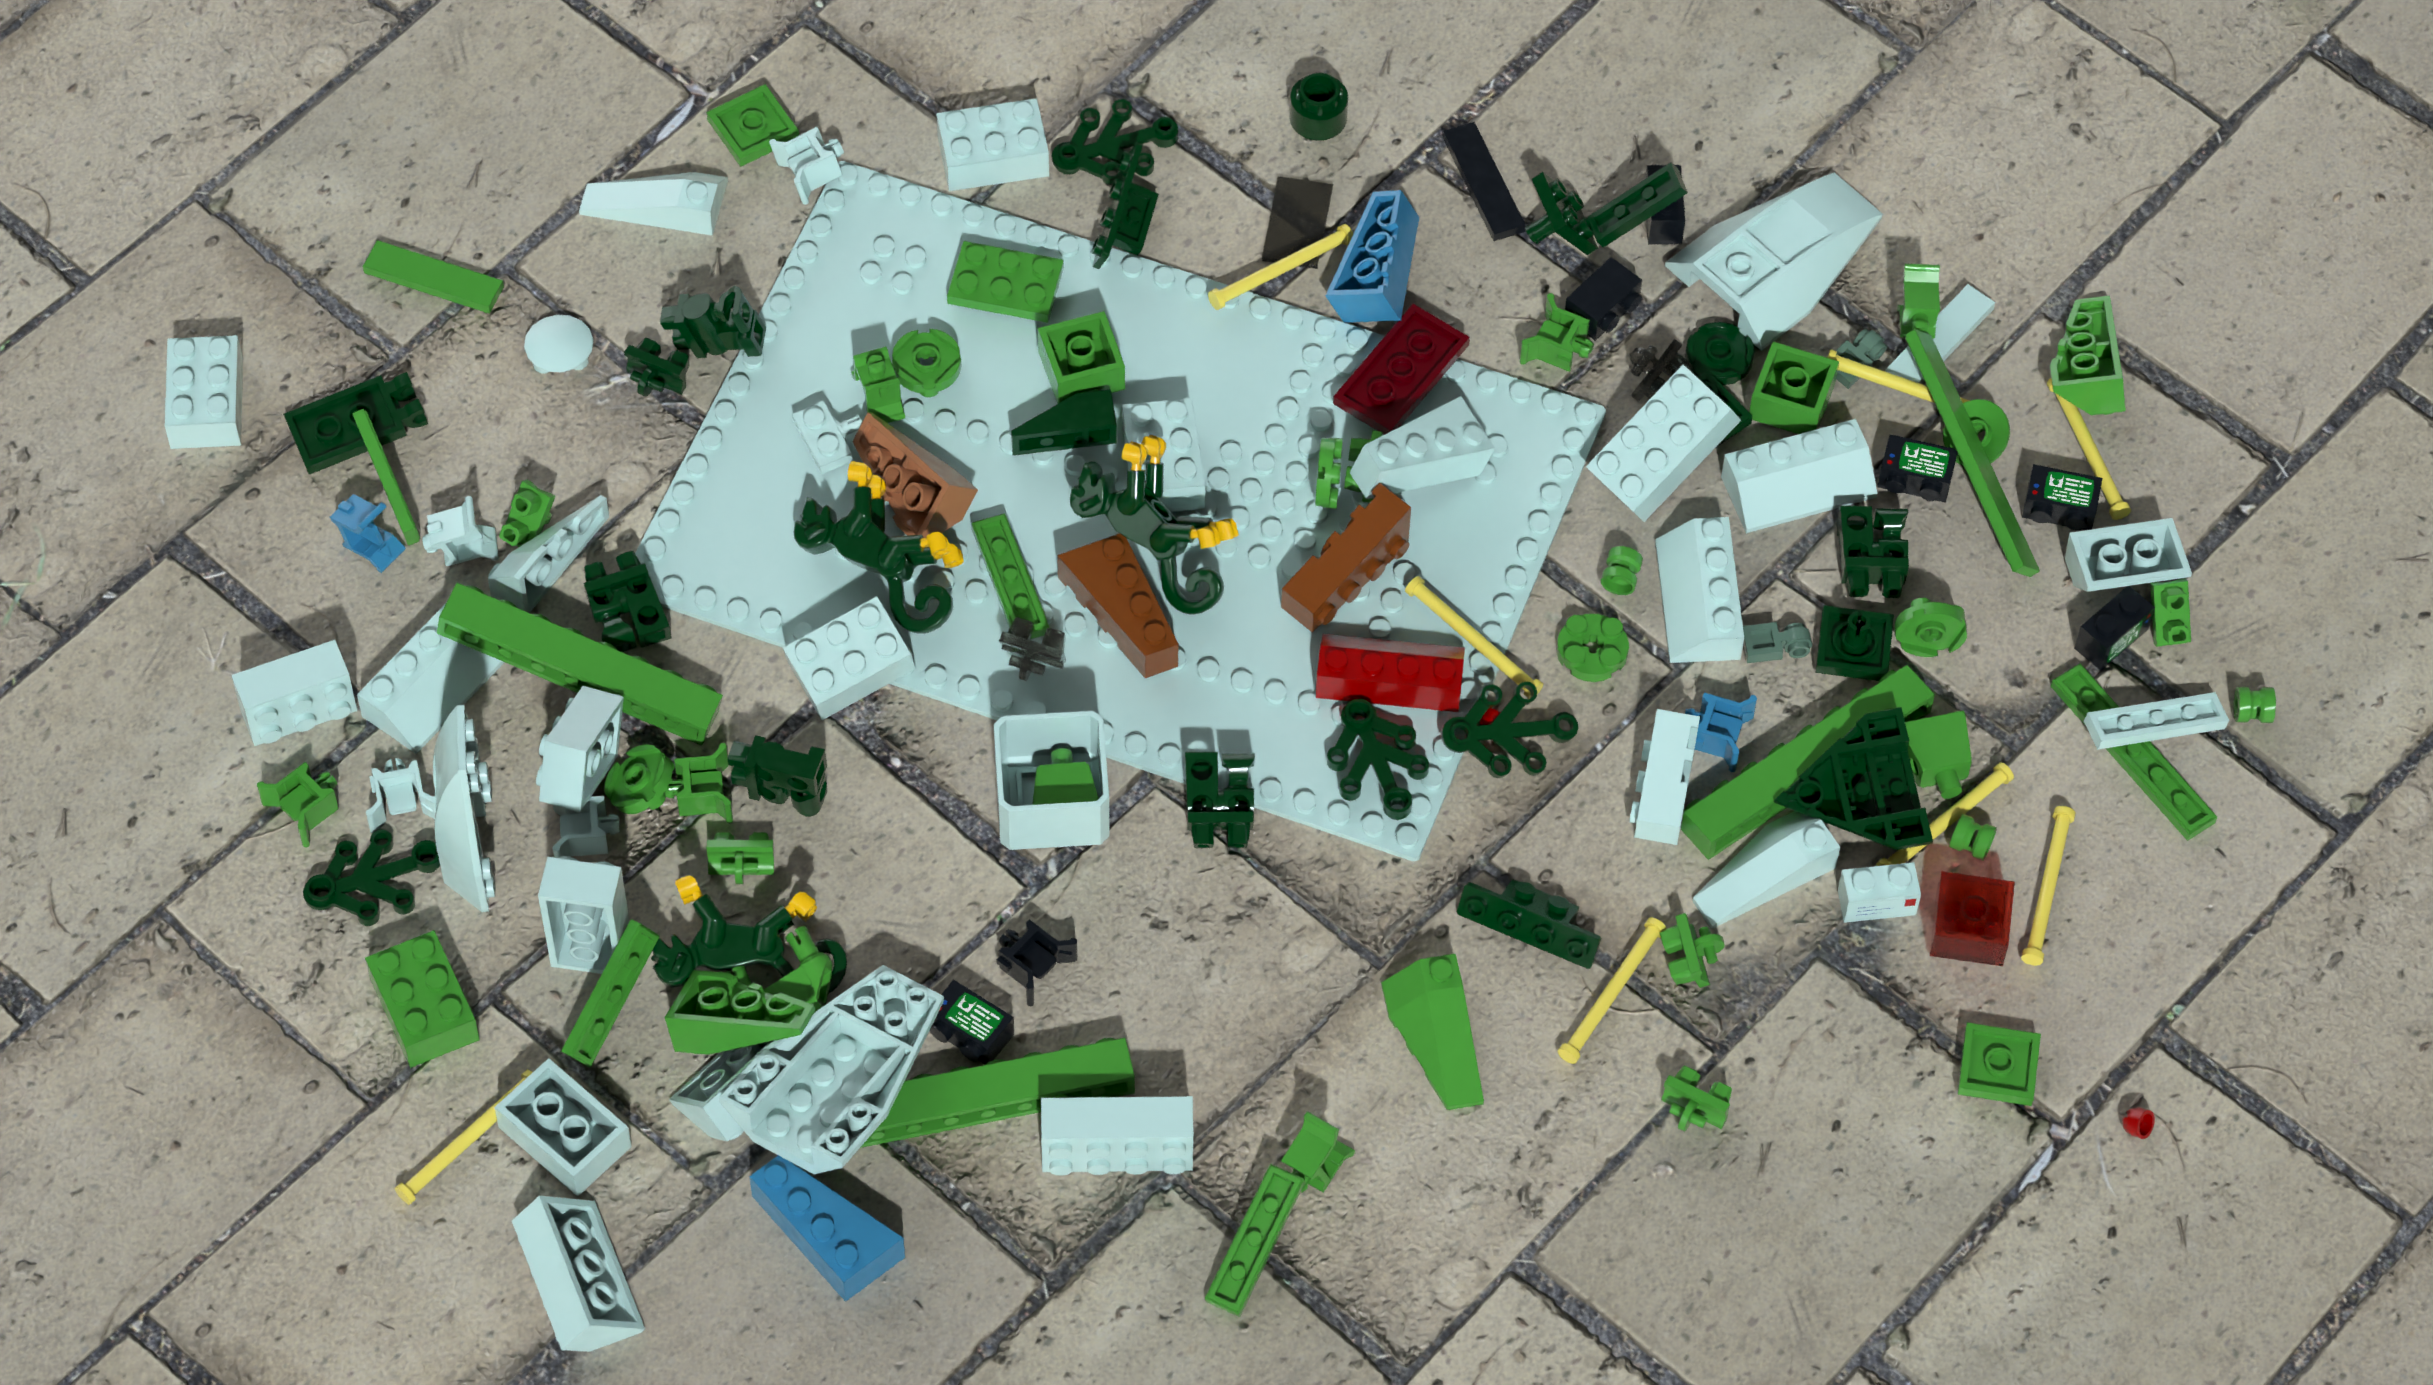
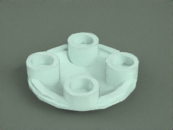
M553 315L543 318L532 325L526 334L524 348L528 359L533 363V367L537 372L542 374L549 372L562 373L573 369L581 370L587 366L594 340L590 329L581 320L570 315Z

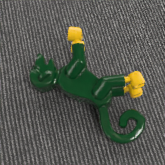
M1149 435L1143 438L1141 444L1131 441L1124 445L1122 459L1131 462L1132 467L1127 470V488L1116 491L1115 476L1112 472L1103 475V470L1098 463L1094 461L1085 463L1078 478L1079 485L1071 488L1070 506L1074 513L1082 518L1105 514L1115 531L1149 549L1157 560H1161L1162 589L1167 601L1176 610L1192 615L1205 612L1214 607L1221 599L1224 591V582L1220 574L1208 567L1192 572L1186 580L1185 589L1191 593L1196 592L1200 587V583L1204 581L1208 584L1209 590L1201 600H1189L1181 593L1178 586L1176 556L1184 553L1188 543H1193L1195 538H1198L1200 548L1204 549L1214 547L1220 544V541L1237 537V525L1232 518L1213 522L1212 518L1179 516L1176 518L1161 502L1164 463L1160 462V458H1162L1166 450L1165 441L1162 438ZM1147 455H1150V456H1151L1150 462L1146 463V481H1145V470L1142 469V465L1144 464V462H1145V460H1146V458H1147Z
M852 461L848 468V480L858 482V486L853 489L854 506L849 514L837 522V514L828 505L822 507L816 500L807 497L803 512L800 515L802 519L796 521L794 525V539L802 549L813 555L825 553L832 548H836L849 562L863 569L883 575L889 584V603L894 619L903 628L916 634L935 631L948 620L952 613L953 598L944 587L937 584L928 585L921 589L914 602L917 610L920 612L927 611L929 603L933 599H937L939 605L931 616L919 620L912 618L907 612L903 582L911 579L914 569L918 565L936 564L937 559H943L945 568L962 565L964 560L961 550L954 544L949 543L948 539L940 532H932L926 538H923L921 534L889 537L884 533L885 500H882L881 496L886 491V483L880 476L872 474V470L865 463Z
M687 875L675 881L684 905L695 901L692 906L702 920V927L690 945L684 944L675 934L671 935V948L661 938L658 939L652 950L653 956L651 960L657 962L653 966V970L664 985L673 988L683 986L692 972L700 967L722 972L730 971L732 968L741 965L748 967L763 964L773 966L782 977L794 971V968L783 957L785 951L780 935L794 925L792 920L796 915L804 922H807L814 914L817 906L811 896L805 892H798L786 907L783 905L779 906L753 927L727 923L725 917L707 894L703 895L701 893L698 883L693 876ZM821 939L815 942L819 952L829 953L834 959L829 994L840 985L846 974L847 957L845 950L838 942L832 939Z

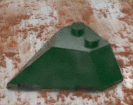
M1902 707L1866 713L1856 722L1855 727L1842 739L1839 738L1799 776V779L1787 791H1783L1774 800L1776 804L1812 818H1820L1825 823L1895 850L1933 844L1925 807L1921 808L1908 754L1909 737Z

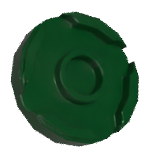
M1724 322L1704 324L1688 338L1685 351L1687 367L1696 377L1708 370L1722 385L1734 384L1745 378L1752 369L1755 352L1752 340L1748 335L1745 337L1739 331L1740 328L1733 324Z

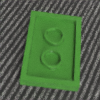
M963 241L947 294V304L1048 323L1063 273L1064 260Z

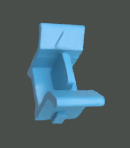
M353 494L347 501L343 500L338 505V509L330 516V519L338 526L344 539L343 547L368 559L382 573L406 548L393 534L376 526L373 521L386 508V505L381 502L376 506Z
M1704 693L1700 712H1696V709L1693 708L1685 710V714L1700 716L1695 750L1724 758L1729 766V771L1735 772L1739 756V749L1735 743L1738 740L1742 724L1754 718L1757 697L1751 695L1749 699L1739 703Z

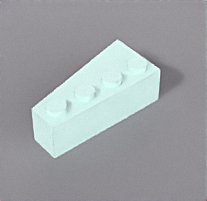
M1462 396L1365 444L1350 474L1365 498L1369 499L1374 498L1371 491L1379 483L1392 493H1398L1480 476L1495 447Z

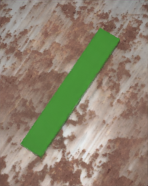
M2080 663L2052 680L2051 688L2084 725V719L2088 712L2119 708ZM2150 741L2105 748L2187 841L2216 823L2217 816Z

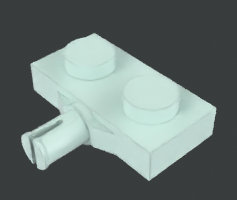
M824 400L792 414L793 421L821 474L854 461L846 443V435L859 430L862 424L859 415L839 423L831 415Z

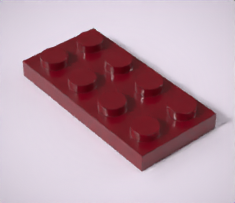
M1412 304L1401 317V321H1397L1333 396V404L1385 435L1399 428L1469 346L1470 337L1417 305Z

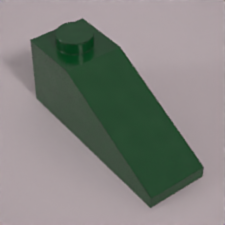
M1093 389L1084 393H1076L1011 430L1012 455L1116 444L1117 423L1111 389L1101 391Z

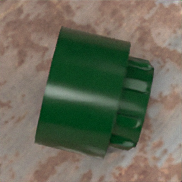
M1313 73L1297 81L1290 94L1289 118L1293 129L1302 137L1315 141L1328 140L1342 132L1347 123L1348 92L1342 82L1325 73Z

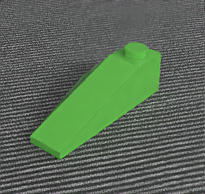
M2110 296L2075 300L2066 323V332L2063 339H2060L2058 343L2056 358H2052L2050 364L2053 392L2089 415H2108L2126 411L2123 375Z
M1456 954L1419 959L1381 982L1389 1020L1394 1028H1398L1406 1041L1408 1050L1419 1061L1425 1071L1426 1078L1445 1108L1451 1110L1483 1105L1484 1098Z
M694 970L667 1012L665 1021L675 1052L709 1055L801 1035L813 1016L815 1007L810 1003L783 993L772 995L764 992L762 985L752 983L749 986L738 982L737 976L729 973Z

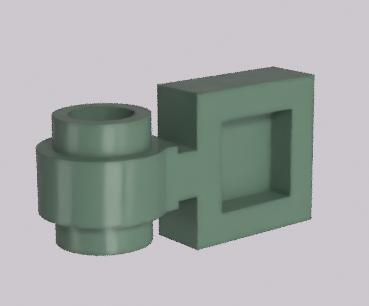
M1864 329L1857 335L1853 344L1846 340L1836 350V355L1872 367L1873 361L1876 362L1885 353L1887 345L1884 344L1885 339L1877 332ZM1837 371L1836 380L1847 389L1860 379L1857 376Z
M1777 622L1743 626V646L1747 663L1781 660L1783 658V649L1792 658H1802L1810 653V648L1812 647L1810 631L1802 623L1789 624L1784 628V632H1779Z

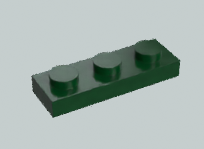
M1670 162L1589 215L1587 218L1596 242L1603 248L1687 194V189L1678 168Z

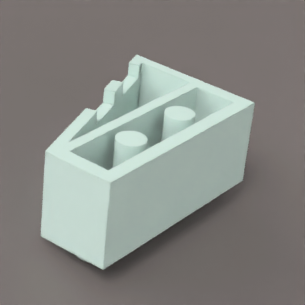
M1657 709L1651 741L1644 740L1641 761L1647 762L1646 771L1639 770L1635 792L1642 793L1640 802L1633 801L1629 823L1636 824L1634 838L1677 845L1700 716Z

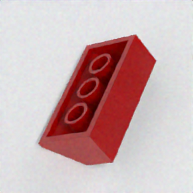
M1323 633L1317 670L1316 698L1340 701L1364 699L1371 704L1459 712L1465 647Z

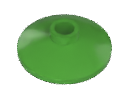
M1983 399L1967 401L1963 405L1977 435L1985 431V437L1981 444L1990 463H1992L2001 456L2007 447L2010 437L2009 420L2005 412L1991 401ZM1945 425L1943 432L1944 446L1956 449ZM1957 453L1956 462L1964 466L1959 454Z

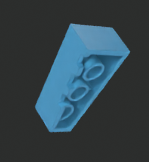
M1402 190L1376 191L1372 193L1325 295L1344 323L1401 321L1419 223L1418 214Z

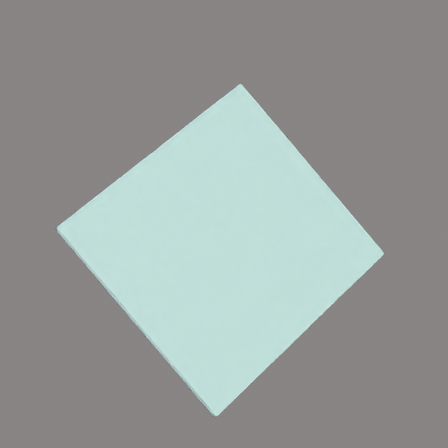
M838 162L842 176L826 183L759 313L761 320L766 326L762 355L748 357L744 349L739 351L635 552L640 563H645L661 606L783 648L877 596L909 649L916 667L915 670L889 683L891 685L994 720L1009 715L1095 711L1103 717L1106 758L1186 784L1185 752H1218V789L1229 787V770L1221 764L1222 753H1255L1254 766L1248 770V787L1254 788V808L1409 861L1419 860L1464 752H1453L1444 745L1441 738L1442 728L1453 717H1465L1479 699L1480 691L1486 685L1494 683L1499 668L1416 596L1410 597L1405 592V589L1413 578L1420 576L1425 580L1424 585L1505 655L1601 428L1606 409L1601 405L1457 359L1401 426L1462 396L1495 447L1480 476L1394 493L1411 507L1410 545L1408 550L1400 559L1396 560L1394 558L1388 563L1384 572L1377 580H1370L1366 583L1354 601L1344 603L1337 610L1335 617L1327 625L1321 624L1312 633L1281 608L1282 588L1312 555L1317 558L1321 557V550L1326 540L1334 531L1340 535L1344 532L1352 519L1350 514L1358 505L1366 508L1369 504L1362 502L1363 493L1344 489L1347 466L1353 467L1355 463L1348 461L1351 438L1371 439L1372 430H1377L1333 404V396L1385 337L1384 335L1248 291L1226 302L1225 307L1216 310L1209 301L1208 292L1215 288L1221 290L1229 285L1115 248L1111 249L1109 257L1100 269L1092 267L1096 256L1091 253L1093 241L852 163ZM963 241L1063 259L1064 269L1049 322L1046 323L947 304V294ZM1105 311L1125 365V390L1112 393L1117 423V443L1013 456L1011 430L1057 405L1038 352V328ZM929 329H937L950 335L958 344L962 364L958 378L951 386L939 391L934 397H924L920 393L910 391L900 384L901 403L905 418L888 424L958 471L978 491L963 520L942 533L949 543L954 544L961 550L964 563L957 567L945 568L943 559H937L936 564L918 565L914 569L911 579L903 582L905 606L909 615L915 619L928 618L936 611L939 605V601L933 599L930 601L927 611L920 612L915 608V598L924 587L933 584L940 585L953 598L952 613L941 627L929 633L916 634L903 628L894 619L889 603V584L883 575L863 569L849 562L836 548H832L825 553L813 555L802 549L795 541L793 534L796 521L802 519L800 515L803 512L807 497L813 498L822 507L825 505L831 507L837 514L838 522L841 518L847 516L853 508V489L858 486V482L848 480L850 462L825 474H821L793 421L792 414L824 400L831 415L839 423L856 415H859L863 422L867 414L866 395L860 380L855 381L852 378L851 371H854L853 356L887 347L892 363L893 348L902 336L918 330L919 334L923 332L930 333ZM930 357L927 360L920 358L919 360L921 365L928 366L933 364L934 358ZM1192 398L1205 480V509L1175 511L1171 513L1176 518L1179 516L1212 518L1213 522L1232 518L1236 522L1238 536L1233 539L1220 541V544L1204 549L1200 548L1199 540L1195 538L1193 543H1188L1184 553L1176 556L1178 586L1181 593L1189 600H1201L1209 590L1208 584L1204 581L1200 583V587L1196 592L1191 593L1185 589L1188 576L1195 570L1203 567L1212 568L1220 574L1224 582V591L1219 602L1205 612L1192 615L1176 610L1167 601L1161 583V560H1157L1149 549L1127 539L1179 644L1178 667L1144 678L1117 647L1115 639L1108 632L1105 633L1098 625L1097 619L1087 607L1084 608L1078 602L1076 594L1068 585L1065 587L1059 580L1057 555L1119 534L1115 531L1105 514L1089 518H1082L1075 514L1070 506L1071 488L1079 485L1078 478L1081 475L1083 465L1091 461L1101 466L1103 475L1111 472L1114 474L1116 491L1127 488L1128 464L1126 460L1122 459V450L1125 445L1122 430V405ZM857 430L846 435V443L852 453L853 460L863 463L852 442L858 432ZM1321 438H1343L1341 459L1334 460L1336 463H1341L1340 483L1338 485L1332 484V488H1338L1337 509L1315 506ZM885 501L884 533L889 537L907 536L897 527L892 518L895 513L889 502ZM1003 513L1007 517L1050 627V634L1020 643H1015L971 529L972 522ZM1323 633L1465 647L1459 712L1371 704L1375 708L1378 717L1400 726L1408 725L1414 728L1416 731L1415 746L1410 750L1402 751L1412 755H1423L1429 761V773L1421 780L1411 778L1406 768L1387 761L1397 787L1408 790L1412 796V810L1406 818L1394 820L1384 813V793L1372 765H1370L1361 782V795L1359 798L1348 801L1343 799L1339 793L1340 781L1348 776L1363 745L1358 735L1348 751L1347 767L1342 771H1334L1328 767L1327 752L1330 748L1335 747L1345 728L1341 722V712L1343 707L1350 701L1316 698L1317 670ZM1486 691V692H1485V697H1486V699H1487V697H1488L1490 691ZM1355 716L1353 718L1355 720H1364L1362 716ZM1460 728L1455 729V736L1460 740L1465 739L1466 734L1464 730ZM1374 731L1377 741L1397 748L1394 738ZM1401 735L1399 737L1404 741L1411 739L1408 735ZM1341 756L1332 757V760L1337 762L1344 759ZM1420 764L1412 766L1415 770L1424 769ZM1347 785L1346 787H1344L1347 791H1354L1357 789L1353 785ZM1395 804V805L1391 806V807L1394 808V809H1402V808H1403V807H1402L1401 805H1399V804Z

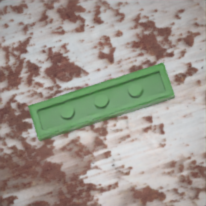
M378 240L363 265L365 274L489 314L504 288L503 280Z
M362 409L352 413L408 546L420 542V536L367 411Z
M1005 513L972 522L971 529L1015 643L1050 634L1049 624Z
M632 919L629 921L561 1050L562 1053L583 1065L592 1066L660 935Z
M1272 1164L1269 1165L1205 1297L1207 1303L1238 1317L1241 1316L1300 1195L1305 1179Z

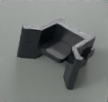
M1029 919L1026 922V933L1021 938L1016 931L1010 929L1006 930V935L1002 934L999 939L1002 947L999 949V957L996 959V962L1001 970L1026 988L1027 1005L1033 1006V976L1037 979H1042L1056 963L1076 962L1078 959L1077 939L1071 938L1070 940L1058 941Z

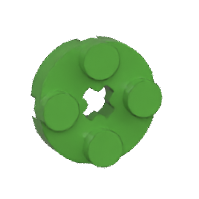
M929 329L930 333L923 332L918 334V330L905 334L897 341L892 353V366L900 380V384L910 391L920 393L924 397H934L939 391L951 386L958 378L962 367L957 342L947 333L937 329ZM930 357L934 358L933 364L928 366L921 365L919 360L920 358L925 360Z
M1321 438L1315 506L1337 509L1338 488H1332V484L1338 485L1340 483L1341 463H1336L1334 460L1341 459L1343 438Z
M1917 598L1911 602V607L1898 615L1895 621L1896 640L1900 641L1901 648L1905 652L1915 656L1935 657L1938 656V650L1949 648V653L1960 648L1967 638L1965 612L1962 607L1957 605L1952 606L1941 602H1931L1927 598Z
M1600 614L1573 615L1567 619L1566 625L1561 629L1558 636L1557 657L1562 666L1564 663L1571 670V675L1583 681L1600 682L1611 678L1612 673L1616 672L1619 668L1621 670L1625 666L1628 657V637L1623 630V624L1617 618H1609ZM1594 642L1602 648H1597L1596 653H1590L1589 647L1584 645Z
M639 745L626 752L629 758L622 764L616 762L612 766L605 781L606 796L619 811L625 814H636L648 808L654 810L660 807L665 801V791L670 784L675 766L674 762L654 745Z

